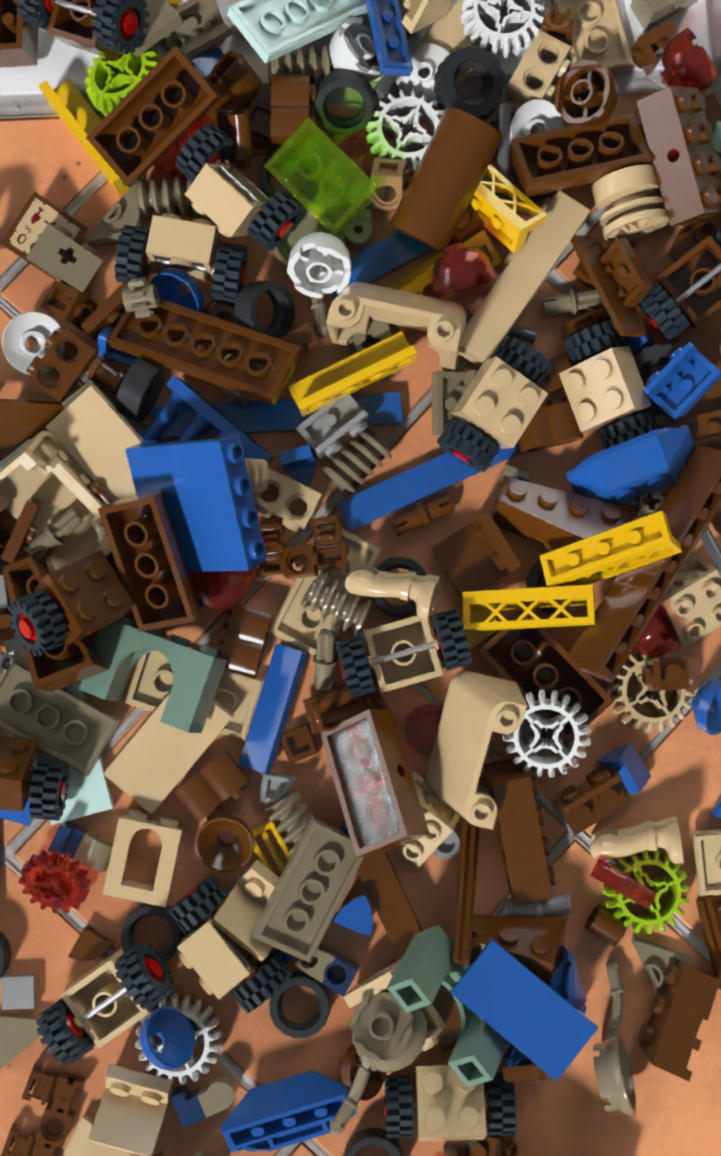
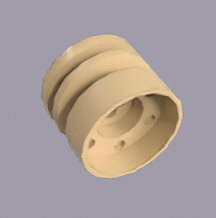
M635 165L611 172L597 180L592 186L596 208L606 211L599 220L600 224L604 227L602 231L604 239L608 242H614L617 237L631 240L659 230L669 221L667 212L663 209L665 207L663 198L655 196L660 192V187L654 165Z

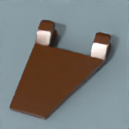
M0 399V456L15 451L28 439L31 440L41 431L50 432L46 426L62 412V402Z

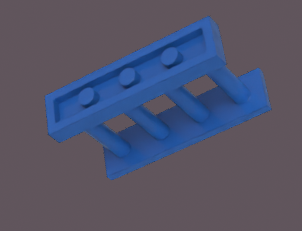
M175 375L166 384L173 390L170 394L172 397L143 434L135 430L144 441L155 440L180 407H185L189 404L197 411L194 414L196 418L177 442L194 441L205 426L209 427L213 424L221 431L218 435L219 438L239 432L241 444L245 451L244 458L263 459L268 462V466L275 459L271 453L193 387Z

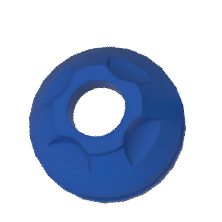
M167 268L153 277L151 284H156L160 299L198 312L202 311L204 305L203 294L198 280L193 275L191 276L179 269ZM180 281L189 287L192 294L186 293L181 288Z
M721 678L701 685L691 703V709L694 712L695 721L699 729L709 735H717L721 732Z
M163 1006L151 1012L144 1019L140 1029L141 1047L147 1059L154 1066L164 1070H172L185 1065L191 1059L195 1049L194 1030L188 1018L180 1010L170 1006ZM153 1034L161 1038L163 1042L162 1052L154 1049L152 1045Z

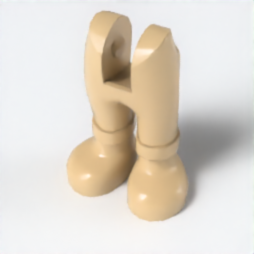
M364 565L354 568L346 578L345 588L352 594L367 597H396L405 601H409L410 598L416 604L417 616L421 620L429 621L431 612L435 610L441 579L439 576H421L415 572L394 573L380 571L374 566Z
M677 816L667 817L657 822H653V820L645 821V823L622 829L606 827L592 833L590 836V851L595 860H612L645 850L657 851V847L666 850L673 863H684Z

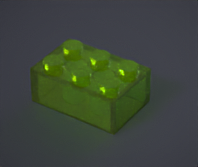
M309 118L301 124L264 165L337 238L380 193L378 186Z

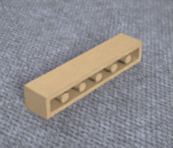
M560 190L553 199L547 197L541 206V209L548 215L546 222L528 232L522 250L515 254L510 251L504 261L507 267L503 273L496 272L487 286L490 292L485 299L479 297L470 310L473 317L465 326L459 355L479 368L485 360L491 358L503 337L509 335L570 245L573 236L577 235L591 211Z

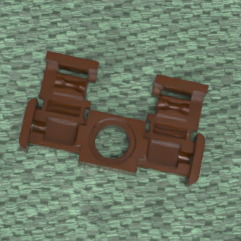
M338 516L309 519L313 530L317 531V540H314L316 547L308 545L285 548V545L280 542V535H284V528L280 523L259 525L262 540L266 547L267 560L251 569L252 578L258 582H261V577L284 575L287 579L318 576V570L342 568L343 571L348 572L350 570V562L347 559L349 547L342 542L341 519ZM333 525V527L318 528V526ZM270 532H278V533H276V534H268V535H264V534H263V533H270ZM299 554H305L308 558L307 566L303 570H295L293 568L294 558Z
M33 1065L22 1099L30 1101L31 1097L42 1100L41 1105L47 1103L35 1138L33 1134L27 1137L22 1136L19 1130H16L17 1125L12 1123L1 1156H55L57 1147L63 1148L75 1113L71 1108L78 1088L84 1089L85 1079L64 1071L59 1072L56 1079H54V1075L38 1071V1066ZM36 1079L32 1094H29V1090L32 1089L34 1081ZM50 1118L61 1119L64 1123L63 1130L58 1133L48 1131L46 1122ZM14 1137H16L12 1150L9 1151V1146L11 1147Z

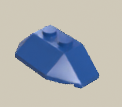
M682 425L678 428L669 427L653 430L595 453L579 463L575 469L566 472L568 481L575 494L615 504H627L642 495L661 491L666 486L675 483L694 448L687 425Z
M563 945L551 988L585 1014L587 1008L585 1003L587 1000L575 957L570 949ZM509 1043L502 1056L505 1067L535 1064L511 1043Z
M314 1071L264 1084L247 1092L221 1125V1132L231 1152H239L242 1149L250 1152L272 1151L331 1133L330 1122L334 1119L344 1102L343 1098L347 1097L349 1093L348 1087ZM356 1109L352 1113L351 1117L357 1114Z

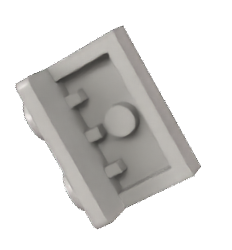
M349 394L318 409L298 425L296 430L320 459L324 455L331 457L343 447L341 442L350 434L354 438L367 428L366 421L369 420V414L365 409L362 410Z

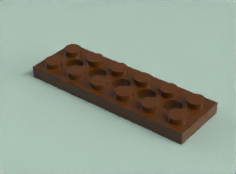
M160 299V306L158 308H153L154 314H151L150 317L136 319L135 311H125L107 339L112 348L271 405H275L303 356L301 346ZM158 324L154 331L144 332L147 326ZM185 334L180 341H170L174 335ZM207 342L212 343L208 350L197 351L200 345ZM233 352L240 353L233 361L224 360L227 354ZM260 362L267 363L263 370H252L254 364Z

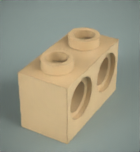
M539 30V36H534L532 39V44L527 48L508 83L506 96L521 104L535 99L550 102L556 88L553 84L557 76L564 77L571 63V60L567 59L571 46ZM549 56L555 62L547 63L541 57ZM527 83H537L540 88L531 89L527 86Z
M268 468V487L278 489L279 496L277 500L269 503L262 499L263 492H252L258 514L268 519L273 514L282 519L280 523L282 526L294 532H298L299 528L306 531L310 524L309 519L313 518L323 498L322 494ZM295 501L305 502L307 504L306 513L302 516L292 515L290 513L292 503Z

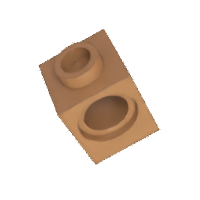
M374 158L371 172V208L385 211L397 209L405 193L406 160Z

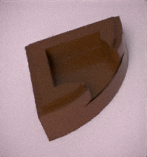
M85 926L68 957L79 961L95 959L105 953L113 941Z

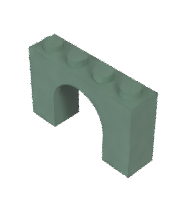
M126 616L101 628L94 646L109 670L82 680L79 690L104 700L120 702L134 664L146 653L157 650L167 658L173 672L172 689L160 722L188 733L202 734L227 663L226 659L217 657L218 650L201 644L198 649L190 647L191 640L172 634L171 639L161 636L163 630L159 628L139 632L138 627L135 626L136 620Z
M439 924L414 934L387 986V989L407 1013L431 1005L441 984L450 992L470 966V963L457 964L452 962L453 942ZM452 995L459 1010L461 1030L448 1064L467 1087L491 1081L495 1077L508 1041Z

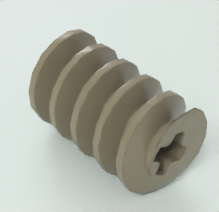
M310 46L308 55H305L302 47H300L295 55L289 52L268 62V82L270 88L272 74L309 75V85L311 79L314 78L315 84L318 87L320 81L331 73V60L327 46L322 47L320 55H317L314 46Z
M142 177L137 181L138 205L146 218L152 217L154 209L157 216H162L166 209L168 213L177 215L178 209H180L182 216L188 217L192 208L196 217L201 216L192 207L191 204L193 202L184 195L193 183L190 179H187L186 186L182 185L179 177L175 178L173 186H170L167 177H163L161 186H157L154 177L150 178L148 186H145Z
M370 426L367 427L370 435L365 432H361L358 435L361 444L354 440L350 441L349 445L352 452L346 449L340 451L343 461L335 457L331 459L334 470L327 466L322 468L325 474L341 491L346 489L354 493L356 491L352 483L354 480L363 485L365 483L362 477L363 472L371 476L374 475L370 466L372 463L382 467L381 455L389 459L392 458L388 445Z
M326 573L318 579L315 578L300 605L303 606L310 600L311 612H315L322 607L321 618L325 619L332 613V624L337 625L340 621L344 620L342 630L347 632L354 626L353 637H355L370 613L372 601L368 599L360 605L361 595L355 594L352 598H348L349 592L346 588L340 592L337 591L339 583L337 580L333 581L330 585H326L328 577Z
M299 791L284 796L265 809L274 810L269 818L270 822L281 821L276 828V832L287 831L288 834L282 840L283 844L294 842V846L289 851L290 855H292L311 817H315L312 813L303 815L308 807L306 802L296 804L301 797Z

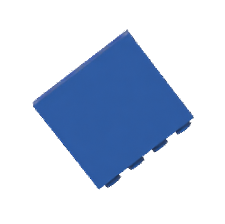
M239 432L224 438L156 444V440H146L125 449L136 494L154 490L161 491L187 572L249 571L267 560L266 547L262 540L259 515L255 508L251 490L252 484L248 476L244 448L241 444Z

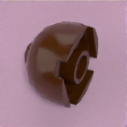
M582 60L573 63L568 67L571 70L567 72L565 77L561 76L556 84L554 105L557 112L561 114L566 122L572 125L591 123L610 117L618 101V84L613 74L603 65L593 60Z

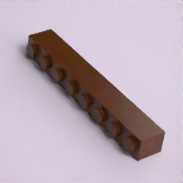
M698 445L693 455L687 460L684 470L677 481L672 484L670 492L661 507L656 510V512L663 511L666 514L671 534L680 543L682 552L617 576L613 584L607 589L605 597L595 611V625L586 626L579 639L574 642L572 650L568 655L582 671L610 683H613L721 506V450Z

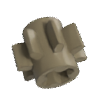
M146 277L128 281L129 287L122 289L125 310L127 312L135 311L136 319L150 317L151 314H154L153 308L160 306L156 284H147Z
M661 491L642 495L627 504L629 507H634L636 511L635 519L641 515H651L661 507L666 499L663 498L660 493ZM647 497L648 500L654 501V506L649 508V505L643 504L642 500Z

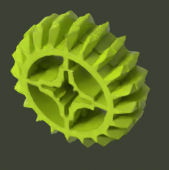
M152 46L137 57L134 53H119L117 60L101 55L98 58H92L94 65L87 69L89 76L84 81L87 84L85 91L93 106L98 111H101L104 116H107L161 61L162 57L158 50Z
M657 848V851H650L649 854L648 850L639 852L638 855L628 856V859L624 857L617 858L621 863L618 867L611 863L608 865V868L614 874L613 876H603V880L611 884V887L603 888L602 893L612 897L604 903L607 908H614L612 912L616 919L621 917L624 919V926L626 928L632 924V930L635 933H639L644 926L645 932L652 934L654 925H656L657 929L663 932L665 931L664 921H668L671 925H676V921L672 917L675 912L680 916L684 915V911L679 907V904H688L689 899L681 894L688 892L690 886L680 882L688 876L686 872L678 871L681 864L670 862L666 851L660 855L659 848ZM642 865L659 866L667 876L650 878L643 870ZM632 872V884L625 888L624 893H622L624 880ZM643 880L651 886L648 888L649 899L641 893L644 890ZM669 887L668 897L660 907L659 898ZM643 902L650 913L638 914L631 912L627 909L625 903Z

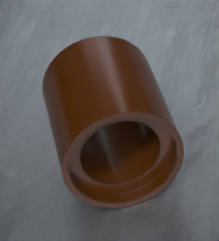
M600 904L592 910L585 924V930L613 947L621 941L627 929L624 926L623 918L616 919L613 912Z

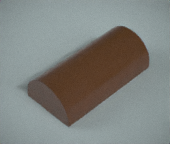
M174 46L86 136V139L126 186L132 187L221 96L200 68L182 50Z
M447 107L388 226L405 236L444 253L503 136L492 126L477 117L459 109Z
M633 112L600 119L591 123H581L511 139V156L518 189L527 197L595 183L603 176L626 167L644 164L651 165L652 159Z
M154 490L132 495L99 508L98 511L123 585L135 603V606L131 609L139 632L191 623L201 617L200 609L161 491Z
M520 609L508 621H516L523 614L524 610ZM528 615V617L525 620L534 619L530 615ZM546 628L497 630L478 650L504 679L517 683L526 702V694L529 692L533 694L535 700H539L538 695L541 689H544L545 698L551 699L552 691L557 690L558 701H562L563 697L568 694L570 701L567 706L571 707L574 703L578 702L581 708L576 715L586 713L588 716V720L580 725H589L614 702V699L589 673L582 671L568 656L569 652ZM549 709L536 711L546 719H551L557 714H561ZM569 721L559 733L566 744L574 739V730Z

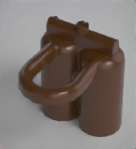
M223 106L216 109L218 128L234 142V145H232L234 147L233 151L230 152L231 156L227 161L236 164V168H250L251 158L268 154L275 150V144H271V142H253L249 110L238 109L236 106Z
M347 684L335 686L327 691L314 692L310 698L303 699L306 715L304 716L306 721H309L312 735L323 732L363 712L359 697L350 698Z

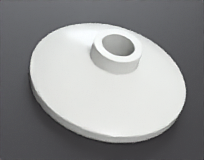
M420 44L411 56L413 71L410 77L398 76L396 78L398 90L402 89L405 96H410L411 91L414 89L417 98H421L426 93L428 95V104L436 100V94L433 92L434 74L437 73L438 65L450 54L438 45ZM423 68L430 69V74L426 78L419 77V73Z
M542 99L531 100L523 104L512 119L510 142L513 138L530 135L531 127L533 128V134L563 128L562 116L557 112L555 105Z
M25 312L13 318L6 326L2 337V349L7 361L16 370L31 375L26 369L36 355L41 359L49 350L44 344L54 330L59 333L62 332L59 324L50 316L40 312ZM33 336L35 338V345L28 348L26 340L28 337ZM65 342L59 347L61 357L64 353ZM46 367L41 371V374H44L52 370L53 368Z

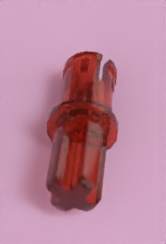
M602 858L597 861L590 874L591 877L615 890L616 895L621 893L644 908H649L656 896L653 890L631 878L630 872L624 873Z

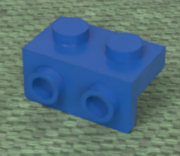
M690 342L685 347H679L674 351L669 359L670 362L661 371L651 375L646 383L647 386L643 390L675 422H678L721 378V371L699 353Z

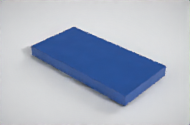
M492 938L450 990L452 995L555 1081L559 1079L598 1029L594 1022Z

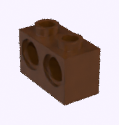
M66 328L61 333L54 330L44 344L49 348L44 357L41 359L36 355L26 369L31 374L27 380L57 402L62 400L96 352L95 349ZM70 342L76 347L77 354L74 359L66 360L61 357L59 347L62 343ZM51 367L58 372L59 379L55 385L50 386L42 382L40 374L44 368Z

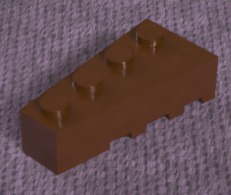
M504 476L495 500L492 518L498 527L527 540L534 538L545 545L544 548L554 551L624 525L626 522L627 506Z
M31 556L1 568L10 602L34 592L35 587L49 574L47 565ZM89 635L70 645L65 641L64 644L41 656H34L33 653L29 654L27 647L23 648L34 688L53 692L109 670Z
M514 758L483 764V769L492 787V790L488 791L489 795L494 799L497 806L496 817H498V821L495 822L500 845L504 848L501 853L509 891L515 906L553 898L551 886L556 885L553 868L552 866H547L545 857L550 855V847L547 837H542L540 826L545 825L541 806L536 807L534 796L539 795L537 779L523 770V762L515 764L513 762Z

